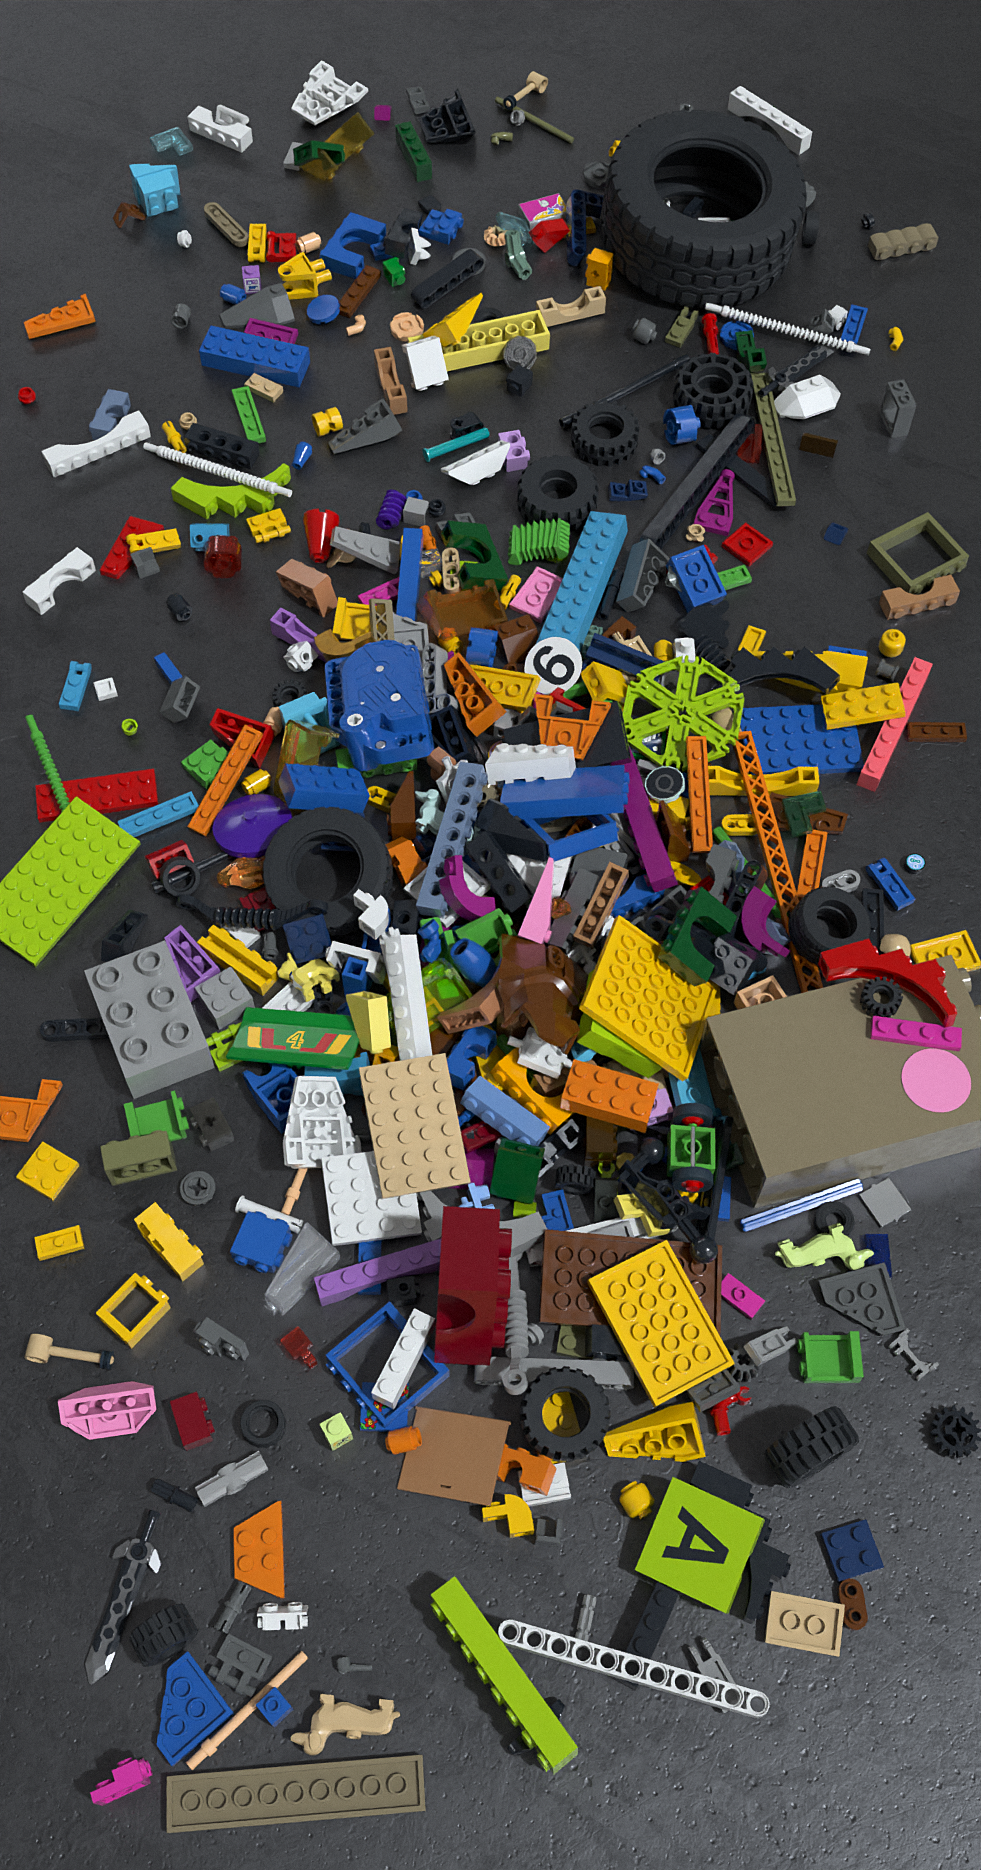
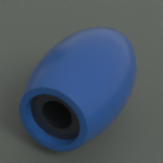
M463 938L457 941L451 948L452 960L459 972L467 980L480 987H484L490 982L497 966L491 955L481 945L470 939Z

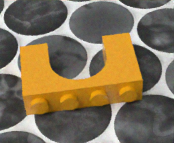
M514 1048L495 1065L490 1073L509 1092L513 1099H516L525 1109L550 1126L547 1133L551 1135L575 1112L560 1108L562 1094L551 1098L537 1094L530 1087L526 1077L528 1067L517 1063L519 1048Z

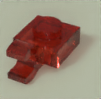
M299 1326L280 1340L294 1360L301 1356L310 1369L318 1364L314 1355L309 1351L313 1344Z

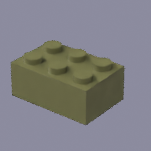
M156 1130L149 1135L131 1136L128 1140L120 1142L110 1141L106 1145L100 1146L104 1170L112 1186L177 1171L174 1150L167 1130Z

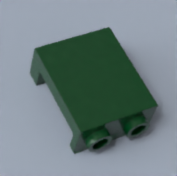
M311 140L293 148L294 166H302L313 160L322 159L324 169L328 170L345 162L344 145Z
M502 1138L498 1148L490 1194L496 1195L499 1198L517 1200L520 1203L533 1204L545 1148Z

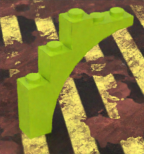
M283 463L274 472L261 479L275 482L278 486L283 487L291 479L290 468ZM181 477L171 487L173 501L205 519L215 514L218 508L235 518L245 510L246 506L259 514L266 513L274 507V496L278 494H271L268 491L265 492L247 484L226 487L207 486L195 483L184 477Z

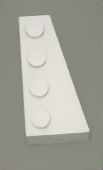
M503 743L496 745L485 767L488 774V785H496V781L505 780V784L514 783L515 779L524 778L526 782L534 781L539 777H543L544 780L571 778L576 765L573 747L565 745L547 746L544 744L537 746H528L527 744L508 745Z

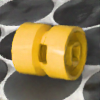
M336 407L325 410V413L320 411L311 416L314 429L319 437L329 434L330 430L335 432L343 429L341 415Z

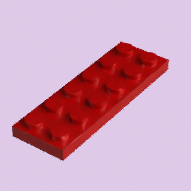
M154 769L60 782L63 783V788H65L69 798L68 802L71 803L75 797H78L100 814L159 805ZM49 783L35 785L39 823L55 821L62 810L59 808L60 805L57 804L58 800L55 799L56 795L53 794L52 785Z

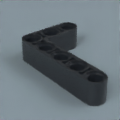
M756 860L746 863L725 905L737 916L730 933H727L735 939H738L743 928L742 910L747 896L754 886L761 890L768 876L766 869ZM759 869L756 875H752L755 870ZM750 887L749 892L743 894L744 890ZM741 905V909L735 912L736 907ZM711 934V937H713L716 940L718 939V937ZM746 945L762 956L754 971H763L768 964L767 958L758 949Z

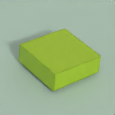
M514 1201L513 1217L523 1218L536 1213V1203L529 1204Z

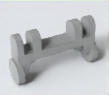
M907 1328L888 1347L892 1349L896 1344L899 1346L894 1354L896 1357L902 1352L906 1354L915 1365L909 1372L912 1375L918 1370L921 1372L915 1378L919 1381L927 1373L932 1372L939 1366V1363L929 1364L916 1358L908 1348L907 1334L910 1330Z

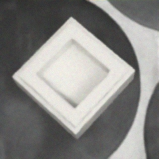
M112 677L93 682L99 701L118 696Z

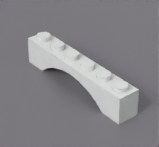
M739 86L730 93L729 111L739 117L753 116L765 121L780 135L786 147L798 155L810 147L811 130L742 86Z
M136 411L124 416L111 432L95 441L79 445L57 444L43 450L42 455L53 477H57L151 437L149 426L140 411Z

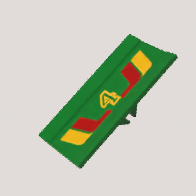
M246 1007L241 1026L226 1058L285 1064L289 1068L297 1065L298 1069L302 1066L348 1070L359 1045V1038L350 1015Z

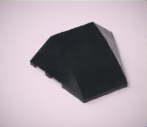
M458 89L454 91L455 94L449 99L445 98L443 100L444 103L439 107H433L419 118L427 142L446 143L476 134Z

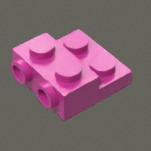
M130 1757L117 1763L118 1768L112 1770L115 1781H111V1779L105 1780L96 1785L97 1790L90 1792L93 1803L103 1806L151 1784L149 1777L153 1773L149 1761H145L144 1758L133 1760Z

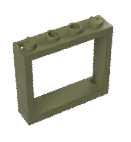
M929 512L870 541L867 551L868 556L896 587H900L910 594H919L925 588H930L934 578L961 572L969 558V555ZM926 530L952 560L911 580L886 553V550Z

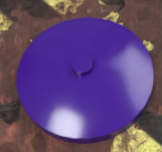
M265 794L243 796L228 803L220 810L213 823V835L219 848L231 856L238 858L261 857L265 855L274 834H277V830L284 823L289 822L288 820L292 818V814L287 804L277 797Z

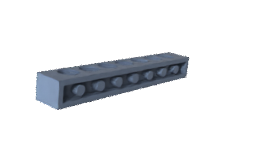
M467 762L459 763L416 907L421 915L444 919L445 912L449 911L450 906L445 901L439 884V880L444 877L439 876L446 874L444 872V860L447 856L462 855L464 857L466 854L467 838L470 839L472 834V821L476 820V808L478 803L482 801L483 785L487 784L488 774L485 772L483 765ZM436 892H441L439 895L433 896Z

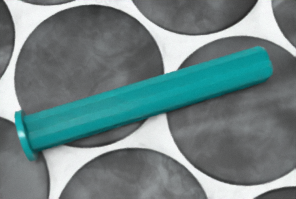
M483 428L432 448H423L424 459L426 462H430L432 458L486 439L490 436L487 428Z

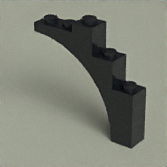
M805 646L801 650L798 649L792 655V660L773 647L771 650L765 651L761 661L743 647L732 655L730 662L734 669H730L726 673L736 680L740 687L768 678H788L810 684L825 694H828L840 681V675ZM722 683L716 684L711 691L723 687Z
M699 1461L689 1483L690 1485L765 1519L754 1550L746 1562L749 1583L747 1604L742 1620L752 1624L755 1619L760 1620L765 1608V1606L761 1605L764 1595L769 1596L773 1586V1582H770V1579L778 1582L782 1577H787L791 1564L788 1563L790 1555L763 1543V1541L768 1542L772 1528L769 1527L771 1520L744 1508V1506H750L754 1496L750 1492L752 1485Z

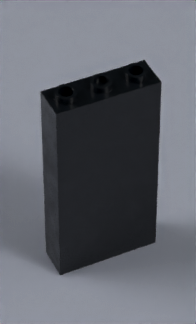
M618 701L610 702L611 707L584 759L575 760L576 768L614 766L632 762L622 709ZM591 707L554 717L588 721ZM538 721L503 729L502 743L508 745L527 744L528 746L541 744Z

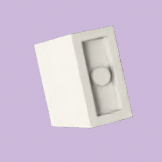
M430 336L402 345L403 352L407 355L413 380L411 386L421 391L427 389L429 385L434 384V386L442 385L443 381L449 380L439 337Z
M333 941L331 947H328L326 961L339 973L343 963L347 962L349 957L368 962L366 972L375 983L383 985L386 968L384 958L380 953Z

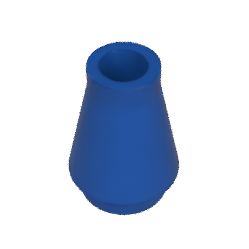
M302 441L296 445L292 466L295 469L301 470L305 462L312 455V446Z

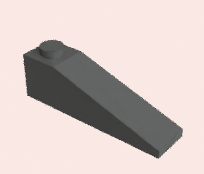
M282 283L265 287L219 314L225 328L246 327L250 318L278 325L295 321L288 294Z
M384 399L369 406L364 411L365 415L359 420L355 418L352 421L353 425L349 429H343L328 442L334 454L388 440L402 431L397 419Z

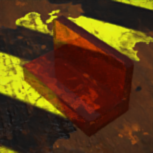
M755 424L754 433L750 434L738 449V457L746 463L759 464L762 425Z

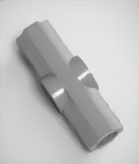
M257 1451L238 1463L234 1462L221 1468L216 1476L196 1486L195 1489L204 1507L225 1495H232L242 1490L247 1485V1482L268 1471V1468L260 1452Z

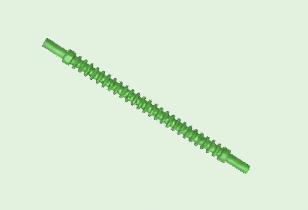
M27 715L25 718L32 733L30 737L34 742V746H36V751H39V759L42 761L41 764L44 766L45 774L48 775L47 779L50 780L49 784L52 785L51 789L54 790L53 794L56 795L55 799L58 800L57 804L60 805L59 808L62 810V813L70 804L68 802L69 798L65 788H63V783H60L61 778H58L59 773H56L57 769L51 754H49L50 751L47 749L48 746L45 744L46 741L43 739V733L39 731L33 715Z

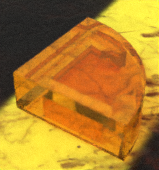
M559 897L552 899L551 917L558 919L571 913V906L567 901Z

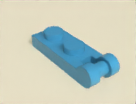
M76 661L70 662L69 673L59 701L60 709L79 711L90 677L91 663L78 664Z

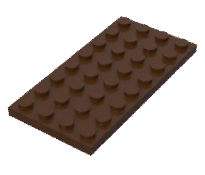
M545 1229L543 1234L539 1323L589 1327L592 1324L610 1326L587 1283L588 1279L665 1240ZM668 1241L720 1336L722 1245H717L718 1253L712 1262L700 1264L693 1260L689 1253L690 1242Z

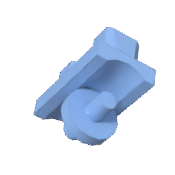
M474 1183L468 1184L467 1194L470 1202H468L467 1197H462V1205L459 1207L495 1209L493 1204L482 1207L481 1201L490 1198L487 1185L475 1187Z

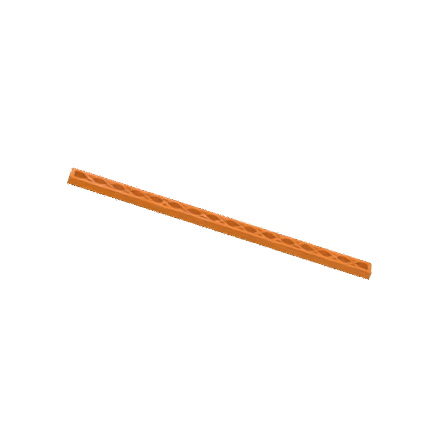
M751 731L739 732L738 739H747V746L745 747L739 741H736V745L733 747L772 889L777 901V907L780 911L782 924L789 935V918L786 913L794 909L799 903V899ZM745 754L752 758L753 761L751 763L743 759ZM749 771L757 775L756 780L748 776ZM755 788L762 792L761 797L755 795L752 790ZM759 805L767 810L765 815L757 810ZM764 822L771 826L772 830L770 832L762 828ZM768 840L776 844L775 850L767 845ZM773 857L781 861L782 865L780 867L772 863ZM778 875L786 879L785 885L777 881ZM783 893L791 897L792 901L790 903L782 899L781 895ZM792 941L789 942L788 947L801 993L808 992L807 987L809 984L816 989L823 988L817 965L797 954ZM803 966L812 971L811 977L802 972Z

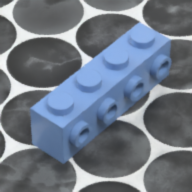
M481 1076L467 1088L460 1102L466 1109L473 1112L509 1140L538 1146L550 1128L549 1125Z

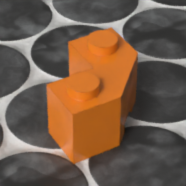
M400 837L385 844L390 853L393 868H395L403 887L407 886L428 867L417 854L411 840Z

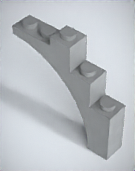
M432 1191L416 1193L419 1201L423 1200L426 1205L423 1207V1211L428 1219L424 1222L426 1230L423 1231L428 1242L441 1239L443 1206L447 1205L442 1203ZM539 1212L519 1219L500 1221V1228L512 1229L511 1258L543 1242L544 1230L547 1227Z

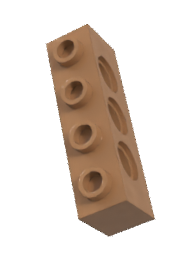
M609 862L575 931L574 941L594 949L629 877V870Z

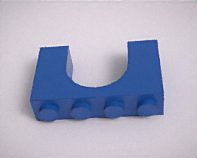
M350 212L347 218H344L342 225L336 229L334 236L328 240L326 247L320 252L319 259L322 258L324 261L325 269L356 279L364 269V256L348 251L343 247L351 242H364L370 245L384 242L386 224Z
M388 908L389 923H388L387 928L385 929L386 932H388V931H389L388 928L391 927L390 909H389V908ZM364 932L362 949L378 952L383 956L379 937L375 940ZM352 957L348 958L342 973L345 997L347 994L361 991L369 992L373 980L366 972L368 962Z

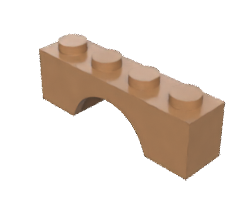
M391 347L375 349V368L386 403L394 415L406 413L407 396L403 384L400 385L392 349Z
M952 575L934 578L930 591L925 594H910L900 587L882 591L879 604L887 620L898 619L905 615L917 614L925 610H934L942 606H950L956 603L960 590Z

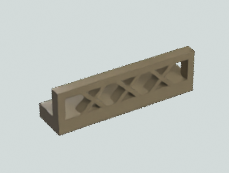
M370 599L371 634L376 641L395 640L392 600Z

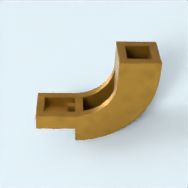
M331 629L314 637L316 646L327 661L348 657L365 644L376 642L371 632L344 643L339 642Z

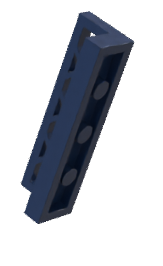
M594 633L585 656L637 678V674L640 671L665 662L597 633ZM660 675L656 676L654 681L658 682Z

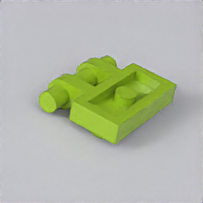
M242 1022L236 1025L233 1023L227 1029L219 1033L214 1032L211 1034V1037L206 1038L208 1047L214 1044L217 1047L211 1050L210 1053L219 1072L243 1061L226 1058ZM230 1036L234 1038V1040L223 1045L222 1040Z

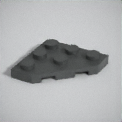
M885 1262L818 1281L827 1305L884 1336L906 1330Z

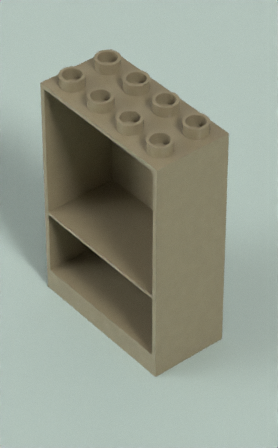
M952 955L936 958V960L946 973L943 986L946 988L947 997L957 1009V1016L952 1027L962 1028V1043L960 1051H945L955 1055L966 1066L971 1078V1090L966 1101L960 1107L949 1112H932L921 1108L909 1098L902 1084L903 1066L909 1057L924 1049L937 1048L870 1039L873 1013L867 1015V1008L863 1010L861 1007L863 1003H860L861 993L865 984L870 979L859 978L706 1018L699 1050L701 1051L710 1091L716 1107L721 1110L722 1116L734 1118L730 1138L731 1148H736L741 1163L738 1164L754 1209L825 1190L854 1179L869 1178L981 1147V1005L974 1006L969 995L972 988L970 976L965 968H957ZM902 989L903 993L901 996H903V1000L896 1014L892 1015L891 1018L943 1025L936 1014L924 1002ZM882 992L873 994L874 1000L878 1003H889V997Z

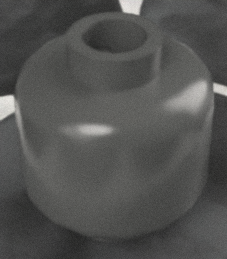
M646 318L637 319L631 330L633 338L643 344H647L649 340L653 342L658 333L655 331L656 324Z

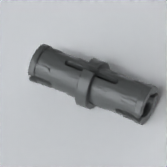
M241 1581L237 1582L229 1600L224 1602L223 1606L225 1608L213 1626L219 1631L223 1622H225L221 1633L226 1635L237 1614L240 1615L242 1611L241 1606L252 1589L246 1585L240 1594L245 1584Z

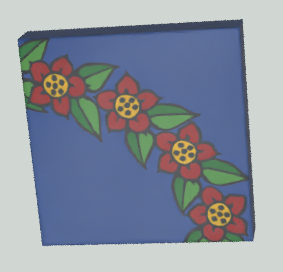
M362 1382V1392L385 1419L409 1399V1383H407L395 1408L392 1409L373 1399L371 1392L376 1383ZM361 1407L360 1431L389 1432L407 1427L408 1409L385 1428L379 1419L373 1422L370 1418L373 1413L368 1407L364 1410Z

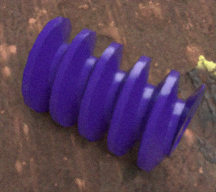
M393 489L387 490L376 518V523L380 528L389 530L399 525L407 501L403 494Z

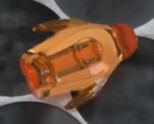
M265 857L237 858L217 874L218 883L225 888L229 885L249 889L261 886L264 883L263 860H265Z

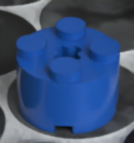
M692 405L670 408L664 412L663 424H666L667 430H664L667 441L670 444L696 441L697 428H700V419L695 416Z
M471 627L466 661L470 665L493 668L498 631Z

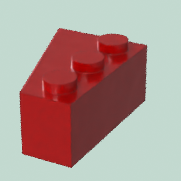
M217 708L210 727L213 734L231 748L244 725L262 732L263 736L249 760L260 769L275 736L271 725Z

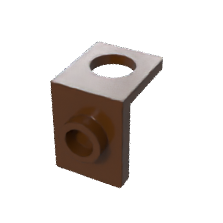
M121 202L113 216L118 228L122 227L128 215L141 220L146 218L138 206ZM122 212V219L119 221V214Z

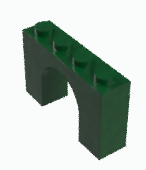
M448 520L440 533L445 547L469 550L476 554L483 563L464 562L457 574L462 589L501 592L503 586L508 581V577L486 524Z
M701 886L694 890H689L685 894L684 903L677 911V917L670 926L669 934L661 944V951L658 955L659 959L694 987L708 982L715 965L695 949L690 936L692 923L694 921L700 923L713 935L719 937L730 933L737 918L733 912Z

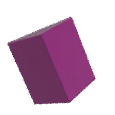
M478 1148L468 1154L465 1152L470 1183H474L475 1187L487 1185L490 1192L493 1176L494 1149ZM468 1184L448 1187L451 1189H469Z

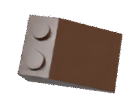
M409 771L390 806L391 814H387L388 836H392V841L404 837L413 842L416 837L413 771Z
M664 800L659 801L656 822L669 859L678 863L687 862L689 854L692 853V847L685 837L686 828L684 824L681 825L679 817Z

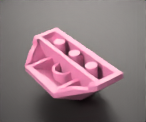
M133 1381L84 1388L58 1400L61 1424L66 1427L68 1426L89 1440L137 1433L157 1409L154 1387Z

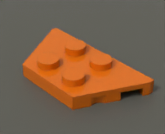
M277 1501L234 1527V1573L236 1580L277 1596V1598L285 1599L282 1502Z

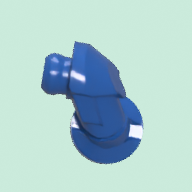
M435 919L428 921L418 930L423 939H429L428 944L419 955L421 961L425 963H434L441 952L439 924Z

